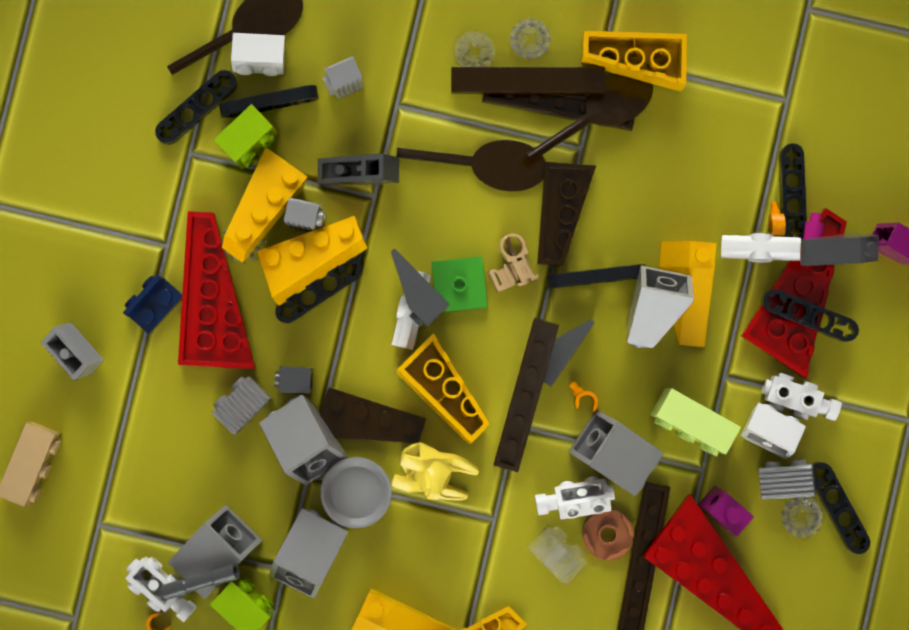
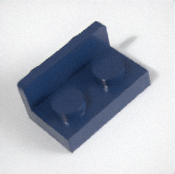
M158 274L155 277L150 276L143 283V291L138 296L133 295L126 302V309L123 312L148 334H151L182 300V294L163 276Z

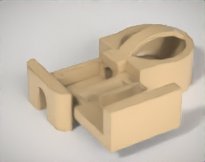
M514 233L502 237L499 241V252L506 263H511L508 265L503 264L504 268L498 271L493 269L487 272L496 293L515 285V282L518 280L519 283L516 285L523 286L539 277V274L534 275L525 256L529 253L525 240L520 235ZM509 237H515L520 242L521 248L518 254L515 252ZM504 241H505V243H506V245H507V248H508V250H509V252H510V254H511L512 256H509V254H507V253L505 252L504 247H503V246H504ZM494 273L497 274L498 279H499L501 285H499V283H498V281H497L496 276H495Z

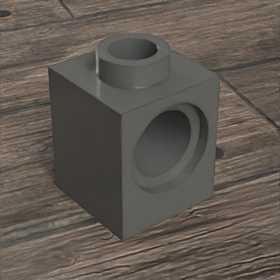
M280 366V372H275V387H279V392L312 394L313 368Z

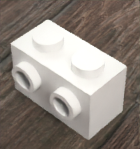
M233 33L232 71L241 75H250L252 73L264 74L270 77L284 75L285 35Z
M758 403L752 410L740 437L788 460L795 452L806 426L801 424L795 417L785 416L777 412L771 405Z

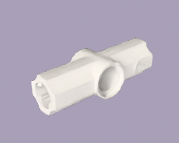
M753 233L750 236L722 235L721 258L748 259L751 262L758 263L772 262V260L800 261L801 238L773 237V235L766 233Z
M419 272L429 283L431 275ZM405 294L401 296L396 316L398 320L392 345L413 350L419 326L409 316L412 312L409 310Z

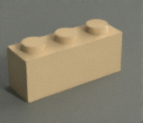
M26 422L0 483L1 498L23 507L37 502L41 494L40 483L42 479L47 478L51 470L50 459L52 455L57 454L61 446V440H59L61 433L34 422Z

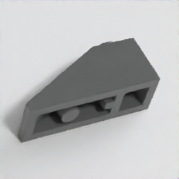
M372 154L318 159V184L380 185L399 183L398 157L387 154Z
M851 233L801 239L802 266L858 264L878 261L879 235Z
M394 248L391 254L409 310L412 312L409 316L419 327L424 324L428 328L450 304Z
M590 319L556 338L544 379L546 385L552 387L595 323Z

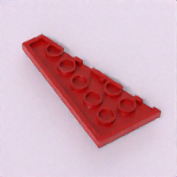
M824 208L820 213V223L824 224L823 237L843 235L847 221ZM789 261L770 290H781L825 308L835 265L802 266L800 261ZM777 295L768 297L767 301L771 302V308L775 305H780L784 307L781 312L785 313V307L790 301L789 299H787L786 303H782L776 300ZM798 303L794 304L791 307V314L795 318H801L804 315V307ZM760 305L740 337L804 379H807L808 367L811 356H813L817 332L771 314ZM819 313L815 317V323L818 327L821 325L823 313Z
M188 211L178 365L256 369L225 250L222 248L223 242L215 213Z
M687 494L643 557L740 630H783L690 494Z

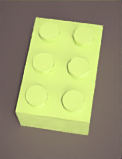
M664 388L650 416L655 418L653 423L670 431L674 428L678 431L676 436L689 443L699 442L701 450L715 456L718 453L727 454L741 428L672 388Z

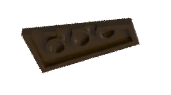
M545 162L538 265H564L596 166Z
M328 387L320 412V416L335 438L419 443L426 422V418Z

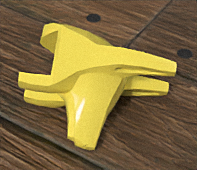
M419 442L404 448L402 451L400 465L403 467L406 477L395 474L391 485L410 493L424 492L426 498L431 500H466L468 492L448 484L452 472H462L478 475L479 468L461 456L439 452Z

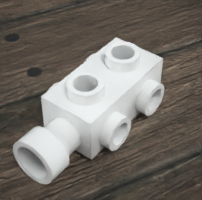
M779 373L778 377L772 376L771 380H765L761 394L765 395L764 400L768 401L769 405L773 406L776 410L783 412L784 407L794 410L793 416L808 420L809 416L817 417V414L820 413L824 415V418L836 421L842 402L834 399H823L824 392L818 391V385L806 381L803 382V385L793 382L794 377ZM782 387L788 391L785 397H781L779 394V390ZM806 396L812 398V403L809 406L804 403Z
M595 476L588 477L584 482L580 483L564 481L559 486L554 487L555 494L546 496L545 493L535 495L538 516L549 514V511L558 510L560 520L611 511L610 500H615L612 484L607 485L605 478L599 479Z
M145 556L140 561L136 558L126 569L129 573L125 578L129 582L127 587L136 595L143 593L149 598L147 604L157 612L161 609L166 612L171 608L177 613L176 617L184 623L198 606L191 600H185L182 596L165 600L161 590L162 585L180 579L173 574L168 575L161 569L163 567L162 564L153 557L148 558ZM145 570L152 574L150 579L144 577L143 573Z

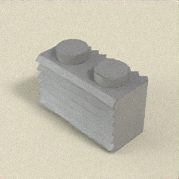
M353 56L324 68L327 75L322 78L330 96L336 95L337 99L341 100L346 95L350 96L351 93L355 94L360 89L364 90V81Z
M289 198L284 222L290 228L294 227L295 229H304L305 232L308 230L311 232L325 227L327 214H325L320 204Z
M71 322L55 326L41 342V345L48 349V353H51V357H55V361H58V365L65 368L68 376H72V380L91 375L104 361Z
M248 376L246 379L243 377L239 378L231 387L234 391L228 397L223 395L213 405L216 409L212 414L233 435H236L272 399L251 376Z
M806 459L791 460V465L780 466V461L764 462L765 467L759 468L762 500L813 497L816 495L813 463L807 464Z

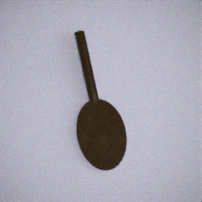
M245 0L234 14L232 30L168 65V70L173 75L232 42L233 33L285 35L299 21L303 11V1Z
M614 73L605 77V94L588 95L585 104L586 114L526 153L528 161L533 162L592 122L599 126L612 127L631 121L649 104L653 94V84Z
M499 140L481 146L473 156L398 147L396 157L472 166L474 174L484 184L498 190L511 192L527 190L538 185L544 179V166L546 162L543 156H540L533 162L528 161L525 154L534 148L513 140Z

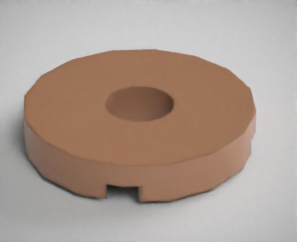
M615 509L600 514H591L585 521L582 530L583 542L588 551L595 557L608 561L618 559L626 554L631 547L634 537L633 527L629 519ZM606 527H611L615 531L613 540L608 542L602 540L601 531Z

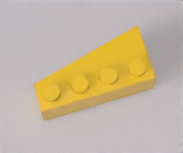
M584 31L581 38V65L605 67L607 72L682 92L686 86L687 34Z
M265 147L225 233L222 248L243 263L285 213L288 199H296L301 194L307 176Z
M352 216L257 252L271 296L280 306L287 301L286 299L295 293L302 292L306 289L307 285L318 278L325 277L329 271L354 258L368 247L356 217Z
M434 333L397 369L396 374L468 445L490 425Z

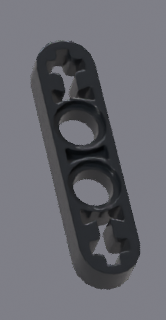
M222 70L210 78L156 126L155 135L157 139L166 145H172L180 140L218 107L220 103L234 93L238 85L234 74L230 71ZM223 77L225 79L232 78L229 81L231 85L229 88L223 86L218 90L219 93L222 94L219 97L217 96L215 91L210 88L212 85H214L216 89L219 86H221L222 83L220 79ZM203 93H211L213 96V102L209 106H202L199 102V98ZM185 109H190L194 113L193 120L189 123H184L180 119V114ZM175 118L177 123L181 125L183 128L179 130V128L176 126L171 131L173 136L170 139L167 136L162 138V136L164 135L163 129L165 127L171 129L173 126H175V124L172 122V120Z
M307 85L226 101L219 104L221 118L238 117L251 104L259 112H265L314 102L319 99L316 85Z
M791 143L783 147L779 152L781 214L785 216L786 222L785 235L782 237H793V234H788V230L793 227V220L787 221V217L796 218L800 216V220L795 221V228L800 230V234L796 235V237L803 239L805 222H807L805 159L802 147ZM790 149L798 156L793 159V167L798 166L799 170H785V167L791 166L790 158L785 156V154L790 152ZM788 174H794L798 177L799 184L796 188H790L786 184ZM790 199L799 202L800 210L797 213L788 211L787 202Z
M355 258L349 259L342 265H338L329 271L325 277L318 278L307 285L306 289L302 292L295 293L286 299L287 301L282 305H277L275 309L277 319L286 324L293 323L358 280L363 273L361 262ZM347 263L351 265L357 264L358 267L355 269L357 274L354 276L350 273L345 275L343 278L347 281L342 284L340 277L334 272L339 269L340 273L346 271ZM328 276L335 277L337 280V286L332 291H327L323 287V280ZM307 290L313 291L316 295V300L311 305H305L301 300L302 294ZM296 297L298 304L304 310L299 312V308H296L291 312L292 318L289 319L287 316L282 318V307L286 305L290 308L295 305L292 299Z
M646 264L547 275L548 289L638 279L640 267L646 266Z
M769 290L761 297V305L765 311L842 342L852 341L858 336L859 327L854 320L781 290ZM777 295L776 300L782 303H786L787 299H789L790 301L785 307V313L781 312L784 307L780 305H775L771 308V302L767 301L768 297ZM796 303L804 307V315L801 318H795L791 314V307ZM819 313H823L828 317V324L824 328L818 327L815 323V317ZM835 318L838 319L835 323L836 325L846 326L849 324L848 329L852 331L851 334L842 336L843 331L837 328L833 329V333L830 332L834 326Z
M824 462L813 463L814 475L817 473V467L825 469L826 472L823 474L825 481L830 482L832 480L833 484L826 485L820 489V486H823L824 483L821 478H815L814 476L816 493L845 547L855 554L865 553L870 547V538L834 471ZM830 489H835L839 493L838 501L833 504L826 500V493ZM842 512H848L851 515V523L848 526H841L839 524L838 517ZM853 530L856 537L863 538V541L860 542L861 547L852 546L854 542L852 534L847 533L845 535L844 532Z

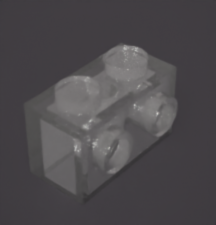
M548 524L527 548L566 586L588 564L583 559L586 554L576 544L571 547L565 541L568 536L557 525L552 528Z

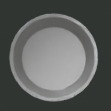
M361 457L347 458L333 465L326 473L321 485V500L325 511L336 523L348 528H364L377 522L386 513L392 496L390 480L385 471L377 463Z

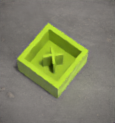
M251 104L214 141L243 169L244 167L250 168L259 159L257 155L265 147L270 149L277 142L276 137L279 134L268 120Z
M240 576L239 579L231 581L210 604L236 630H259L276 611L273 607L274 602L267 595L262 594L261 596L254 590L255 584L246 576L243 578Z

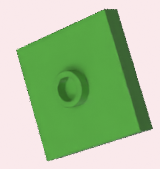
M482 257L431 262L434 289L450 304L444 312L488 308Z

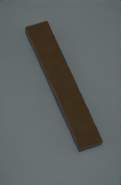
M451 67V94L604 95L605 67Z
M483 94L482 102L576 121L586 114L585 104L588 96ZM634 119L611 128L632 131Z
M538 318L533 320L494 466L515 472L519 471L559 324Z
M645 482L616 630H644L656 566L645 559L643 555L663 529L670 492L669 486Z

